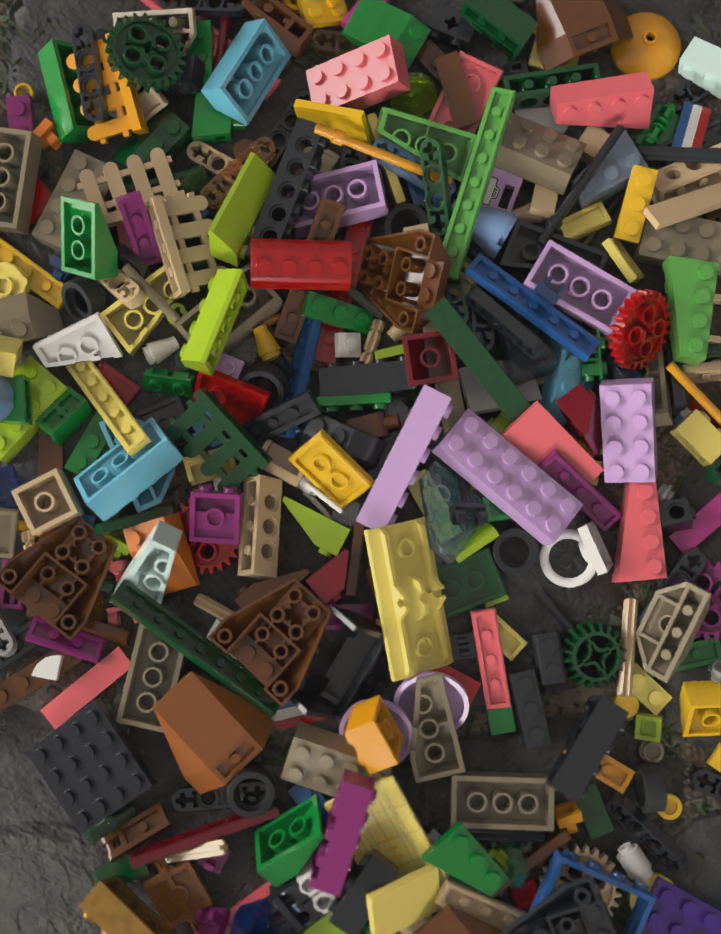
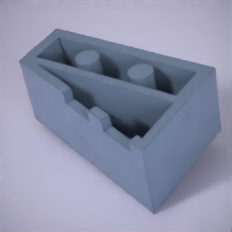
M626 130L575 203L579 210L598 201L603 202L626 189L633 165L649 168ZM587 167L572 181L571 190Z

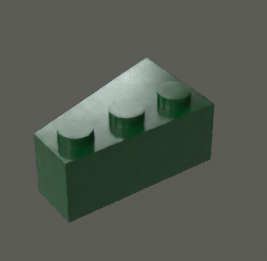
M465 0L459 12L479 34L484 32L493 41L491 46L494 50L498 48L502 50L508 57L507 63L515 61L539 25L532 15L524 13L515 6L512 0Z

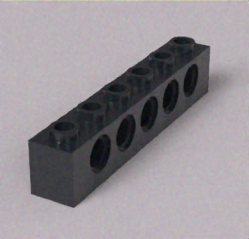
M297 118L251 238L270 239L273 236H277V239L294 238L295 224L297 219L303 215L304 201L306 196L311 194L314 175L320 171L322 165L321 157L324 150L326 151L330 145V139L314 133L317 123ZM312 147L309 152L303 153L305 148ZM304 169L300 175L294 176L297 170ZM295 192L291 198H285L287 193ZM286 214L282 221H276L279 215ZM251 239L245 252L249 260L251 257Z

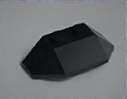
M321 412V414L297 426L296 439L298 449L323 429L363 469L378 464L387 442L325 412Z

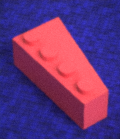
M646 71L551 86L550 109L556 124L616 127L619 124L624 128L649 129L654 86Z
M656 482L624 483L620 510L623 516L620 518L617 532L618 541L614 555L615 563L611 582L619 583L667 578Z

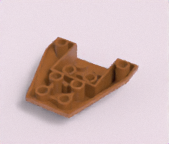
M190 671L152 706L183 777L200 794L225 786L264 748L275 724L269 716L240 695L193 671Z

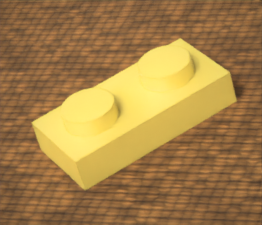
M634 662L632 694L652 714L657 715L673 697Z

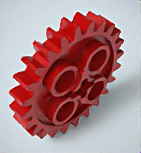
M646 288L644 290L638 289L637 293H631L630 299H624V307L618 306L620 313L613 316L616 322L610 325L613 333L608 338L613 339V341L609 344L608 348L613 349L610 355L615 357L614 362L619 363V366L636 370V368L642 369L643 365H649V359L655 360L656 351L661 352L660 344L666 343L663 337L669 334L666 326L671 324V321L667 320L671 312L666 311L669 303H665L666 297L661 296L662 293Z
M188 498L189 506L185 503L180 504L182 512H173L174 514L180 513L185 534L189 532L190 498ZM192 542L189 544L195 569L197 571L200 568V574H206L207 569H209L210 574L216 573V566L220 571H224V563L232 566L233 561L231 557L239 558V553L236 551L239 549V545ZM199 545L198 551L195 553L194 549ZM208 545H211L214 549V555L211 558L205 554V549Z

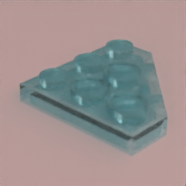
M434 461L420 478L419 486L430 549L445 562L451 564L478 526L473 524V513H466V520L461 522V525L451 524L449 507L455 502L462 503L458 479L437 461ZM470 491L471 502L481 503L480 498Z

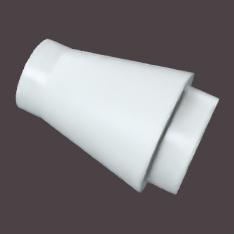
M172 336L146 343L147 346L143 347L142 351L151 366L155 363L156 365L161 363L176 350H179L180 346L176 338Z

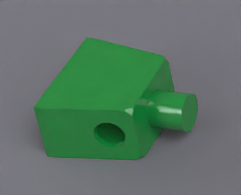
M196 92L191 135L193 141H201L207 145L233 142L234 129H248V125L214 109L202 93Z
M23 374L15 375L13 378H4L14 390V406L9 415L0 423L33 425L30 378Z

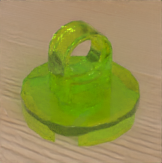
M418 72L408 73L411 90L391 98L390 104L394 110L421 118L423 113L429 109L431 111L437 102L436 86L433 80L425 74Z

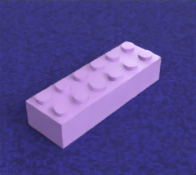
M424 384L356 519L357 522L371 529L394 524L398 516L394 514L396 507L402 509L409 494L405 490L408 484L414 485L420 473L416 468L419 462L425 463L431 449L427 448L430 440L436 441L442 430V427L438 425L442 417L448 418L454 406L450 403L451 397Z
M469 408L459 416L431 451L544 546L557 541L584 505Z

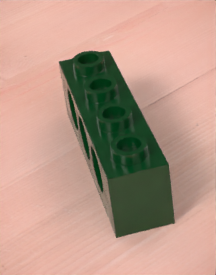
M597 62L503 76L500 88L516 91L517 96L512 108L513 111L550 105L551 86L601 79Z

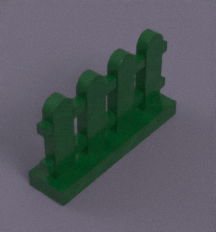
M203 387L193 395L197 399L196 401L190 399L186 403L189 408L178 418L172 416L168 420L171 425L167 428V436L172 440H176L181 436L186 439L188 443L183 450L185 456L194 458L199 454L205 460L200 468L201 473L205 476H212L216 472L222 478L218 483V490L223 491L224 486L238 487L239 492L241 490L239 484L250 474L255 477L259 473L256 468L259 467L263 470L273 459L207 387ZM207 412L214 418L213 420L208 417ZM201 419L206 427L193 437L188 430ZM224 430L231 436L230 439L223 433ZM217 437L223 445L210 455L205 448ZM241 448L248 455L247 457H245L244 454L240 451ZM235 456L241 463L228 474L222 466Z

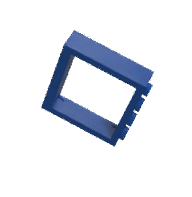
M555 849L530 910L550 895L564 863L638 896L622 934L642 933L656 900L649 891L650 887L638 880L632 883L626 880L625 875L615 870H612L611 873L602 869L603 866L593 860L588 859L587 862L578 859L579 855L571 850L565 849L562 852Z

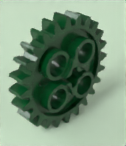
M134 13L132 20L125 15L123 23L117 20L115 27H111L106 40L108 45H106L105 53L109 54L107 63H114L111 71L120 72L118 80L128 79L127 87L134 83L136 84V91H139L141 86H143L146 93H149L151 87L154 88L156 93H159L161 86L168 90L170 84L175 85L177 79L181 78L182 70L186 66L184 60L187 53L182 52L185 44L178 43L181 35H173L174 27L166 28V20L158 23L156 15L152 17V20L148 19L146 13L143 14L142 19H139L138 15ZM133 36H137V37H139L141 40H137V39H135ZM128 57L133 58L136 62L130 61ZM152 66H156L160 70H155Z

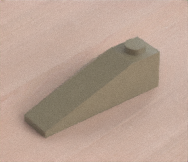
M663 343L660 344L661 352H655V360L649 359L648 366L643 365L642 369H638L641 378L654 377L656 427L673 424Z
M442 673L416 679L410 761L416 783L466 772Z

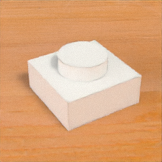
M334 333L335 358L361 357L360 333Z

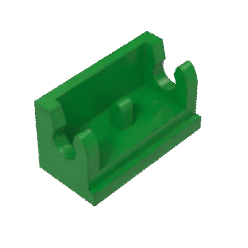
M69 387L35 422L45 435L48 434L53 442L60 446L93 414V411L88 401Z

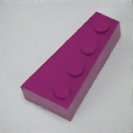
M344 769L323 828L324 837L318 844L313 856L309 881L310 888L340 896L346 874L351 868L354 850H357L359 846L361 828H365L368 821L369 812L367 810L369 804L373 805L376 799L377 790L374 789V778Z

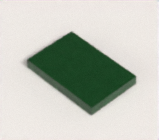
M489 548L470 555L460 563L454 561L437 568L439 581L444 586L441 594L446 596L443 602L446 618L508 594Z

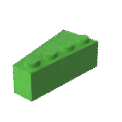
M387 107L381 108L375 129L376 133L420 158L421 143L425 139L437 138L441 140L445 147L448 176L462 183L475 143L476 134ZM436 146L428 148V153L433 154V152L437 151ZM439 160L429 161V164H439Z
M669 255L662 263V270L665 275V293H667V301L669 303L667 311L671 312L669 316L671 330L669 331L673 362L699 365L706 360L719 267L717 262Z

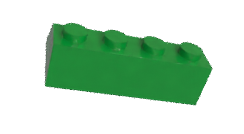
M51 39L38 52V57L59 142L74 144L90 142L92 140L88 138L87 131L95 123L87 120L81 114L80 107L82 103L80 93L76 92L73 87L74 81L78 79L77 71L69 68L66 63L67 57L74 53L73 45L71 42ZM110 115L107 116L104 122L111 120Z

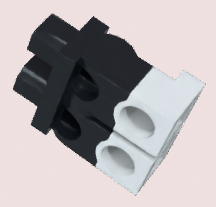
M311 856L296 876L277 887L270 885V894L261 901L262 910L268 917L277 911L281 912L274 920L275 925L282 934L292 928L299 933L304 929L305 925L312 923L329 912L328 907L336 897L335 895L309 887L313 861Z

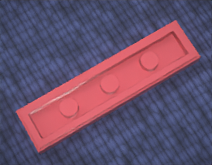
M496 608L471 611L486 709L511 707Z
M118 646L40 711L54 729H57L128 672L131 659L122 647Z

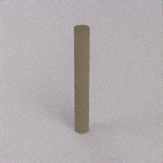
M129 263L122 268V271L138 284L145 295L173 323H176L181 318Z

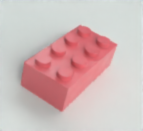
M390 34L306 70L310 97L313 102L363 110L411 90L403 45Z

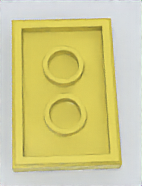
M428 864L367 894L371 934H394L441 910L442 907L435 903L440 890L438 868Z

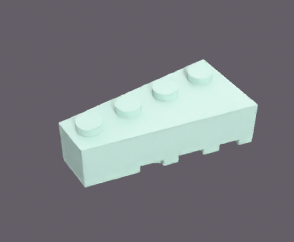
M694 36L679 59L678 73L721 99V48Z
M159 520L118 580L113 594L120 583L127 579L159 604H162L183 531Z

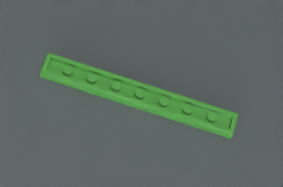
M492 86L443 241V245L451 260L449 279L459 280L517 96L514 90Z

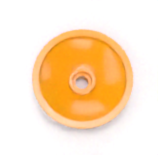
M640 12L628 16L634 38L612 47L610 46V53L614 64L624 75L646 71L651 81L667 75L676 65L681 52V41L676 28L666 18L655 13ZM646 37L652 38L653 41H648Z

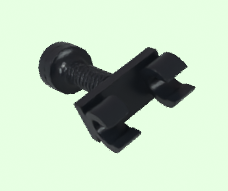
M451 468L452 476L458 478L462 503L455 502L449 507L451 524L461 525V522L466 520V513H473V524L475 526H484L483 523L488 522V513L485 510L487 508L486 503H472L469 483Z

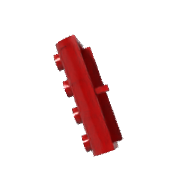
M251 238L250 289L350 290L352 274L351 241Z

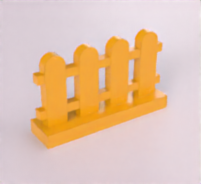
M103 39L97 40L100 61L104 66V70H102L104 87L109 86L111 94L106 95L108 112L116 110L118 118L100 124L95 123L87 131L88 138L95 142L100 141L102 145L108 144V138L123 134L125 138L130 137V131L140 136L149 133L138 91H136V84L132 83L127 87L128 79L118 80L120 72H112L111 63H107L109 54L105 53V49L108 44ZM73 53L67 57L66 63L69 68L76 71ZM86 55L83 58L82 64L84 68L92 66V55ZM76 79L73 87L76 92L80 93L78 79ZM90 80L87 83L86 89L88 93L96 91L97 82L95 80ZM117 83H119L121 91H118ZM81 105L80 111H81V114L84 116V114H83V109H82V105ZM96 106L95 110L91 111V114L96 116L97 112H100V108ZM124 107L126 108L127 115H125Z

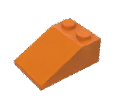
M180 513L163 516L123 529L132 558L137 554L159 520L183 531L165 594L200 585Z

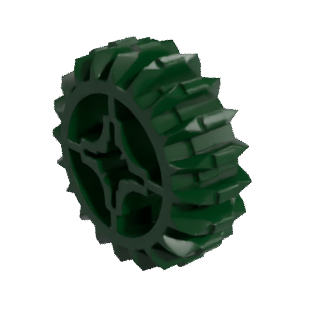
M585 621V626L580 623L576 624L577 631L575 632L570 629L568 632L571 637L569 639L567 637L562 638L567 643L566 647L562 646V652L565 653L563 655L565 663L563 670L568 672V678L571 680L575 679V683L578 685L584 683L586 688H591L592 685L596 688H601L602 682L605 685H610L609 678L618 679L615 672L622 670L619 666L620 662L627 661L621 658V654L627 652L625 648L621 647L625 641L623 638L618 637L619 632L615 629L611 630V626L607 623L602 625L600 621H595L594 624L591 621ZM603 636L606 642L595 644L589 637ZM582 645L580 652L577 654L579 646ZM595 650L596 653H593L595 654V656L592 659L590 658V655H592L591 652ZM591 665L596 671L585 673L579 667Z

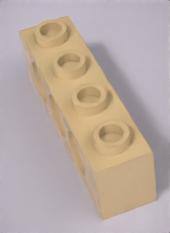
M721 143L710 148H721ZM674 162L658 169L651 200L656 204L721 182V164Z
M264 475L250 476L244 479L243 486L244 517L241 518V543L239 545L237 576L256 579L277 578L282 480Z

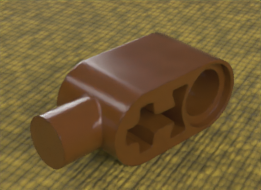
M385 411L343 421L379 439L391 436L389 430L401 427L399 414L386 416Z

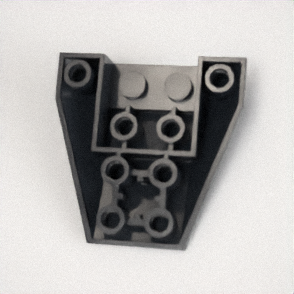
M591 876L564 884L502 930L500 934H617L601 891Z

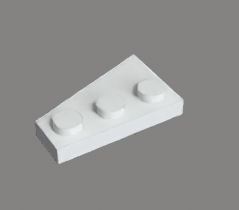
M99 312L32 346L45 368L75 364V362L87 360L97 361L102 358H118L124 355Z

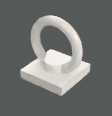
M594 521L582 525L578 528V531L565 529L555 543L547 546L542 544L539 554L540 566L545 576L554 584L566 588L581 586L587 583L594 576L595 572L601 575L608 572L614 565ZM563 539L578 541L582 556L588 563L585 571L574 578H565L558 575L552 569L549 562L551 548L555 543Z

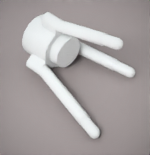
M306 476L301 479L298 488L303 491V495L325 517L331 519V515L315 498L316 496L337 512H343L342 508L324 495Z

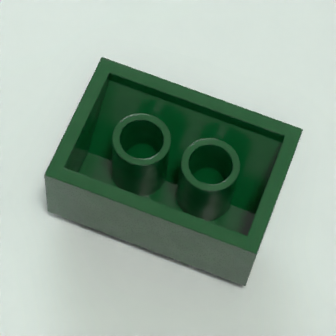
M162 108L146 122L149 133L141 136L133 133L111 158L121 168L127 169V158L129 156H139L143 164L151 161L150 152L152 149L161 148L165 156L171 155L173 162L193 141L190 127L173 112ZM154 168L145 171L147 178L156 177Z

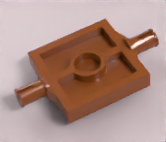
M164 858L154 861L160 872L153 878L145 881L143 887L162 920L170 928L178 923L188 921L194 933H198L199 923L195 919L198 908L205 909L213 905V898L192 861H182L171 866L167 864Z

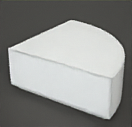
M53 655L44 658L36 665L32 676L55 681L59 680L64 655Z

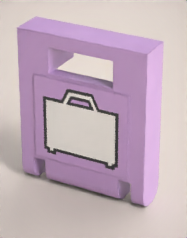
M494 167L483 205L511 213L523 178ZM460 183V186H459V189H458V191H457L456 197H458L459 190H460V187H461V184H462V183ZM504 188L514 190L507 210L498 207Z

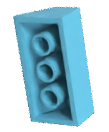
M265 18L244 23L201 89L202 94L214 109L245 125L250 123L291 57V54Z
M150 417L140 425L152 442L136 455L131 457L119 442L73 479L86 505L104 522L110 517L115 516L120 509L130 501L135 500L140 493L150 485L155 484L160 477L170 469L175 468L184 459L178 448L153 417Z

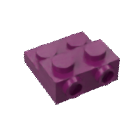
M199 485L198 489L191 491L189 541L239 545L241 543V518L244 517V492H238V487L224 486L223 491L214 490L213 485Z

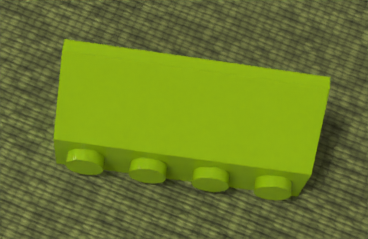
M250 152L208 229L211 256L238 267L242 259L245 260L247 258L245 255L246 249L276 175L253 152Z
M218 269L216 275L210 278L208 295L206 299L203 298L199 305V317L197 321L194 320L189 330L191 335L187 344L184 343L180 351L181 361L185 367L213 377L249 288L243 270Z

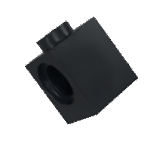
M687 497L658 503L662 534L692 529L696 513L694 506L688 504ZM679 512L683 517L675 519L670 514Z

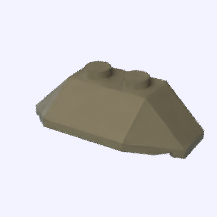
M195 8L112 13L114 27L117 20L123 23L125 15L132 20L134 13L138 15L139 19H142L143 14L146 13L149 20H152L154 15H156L158 23L166 20L165 27L173 26L172 34L181 35L178 43L185 44L182 52L187 54L197 35ZM133 36L135 39L141 40L139 37Z
M27 292L0 298V335L24 339V345L43 340L48 335H53L64 329L60 311Z
M689 581L655 592L635 634L643 660V668L646 672L665 683L669 682L686 657L708 613L712 593Z

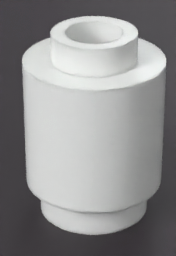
M627 842L618 848L619 853L616 858L630 879L644 882L653 874L652 865L637 843L631 844Z

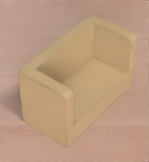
M270 439L266 440L262 448L272 457L273 461L263 470L298 489V485L305 475L288 460L292 452L273 443Z

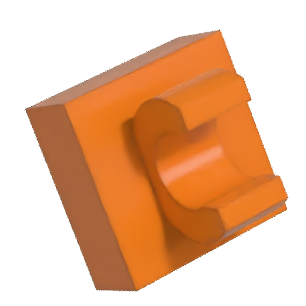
M46 117L33 131V133L43 139V150L50 145L57 151L63 144L58 140L56 127Z

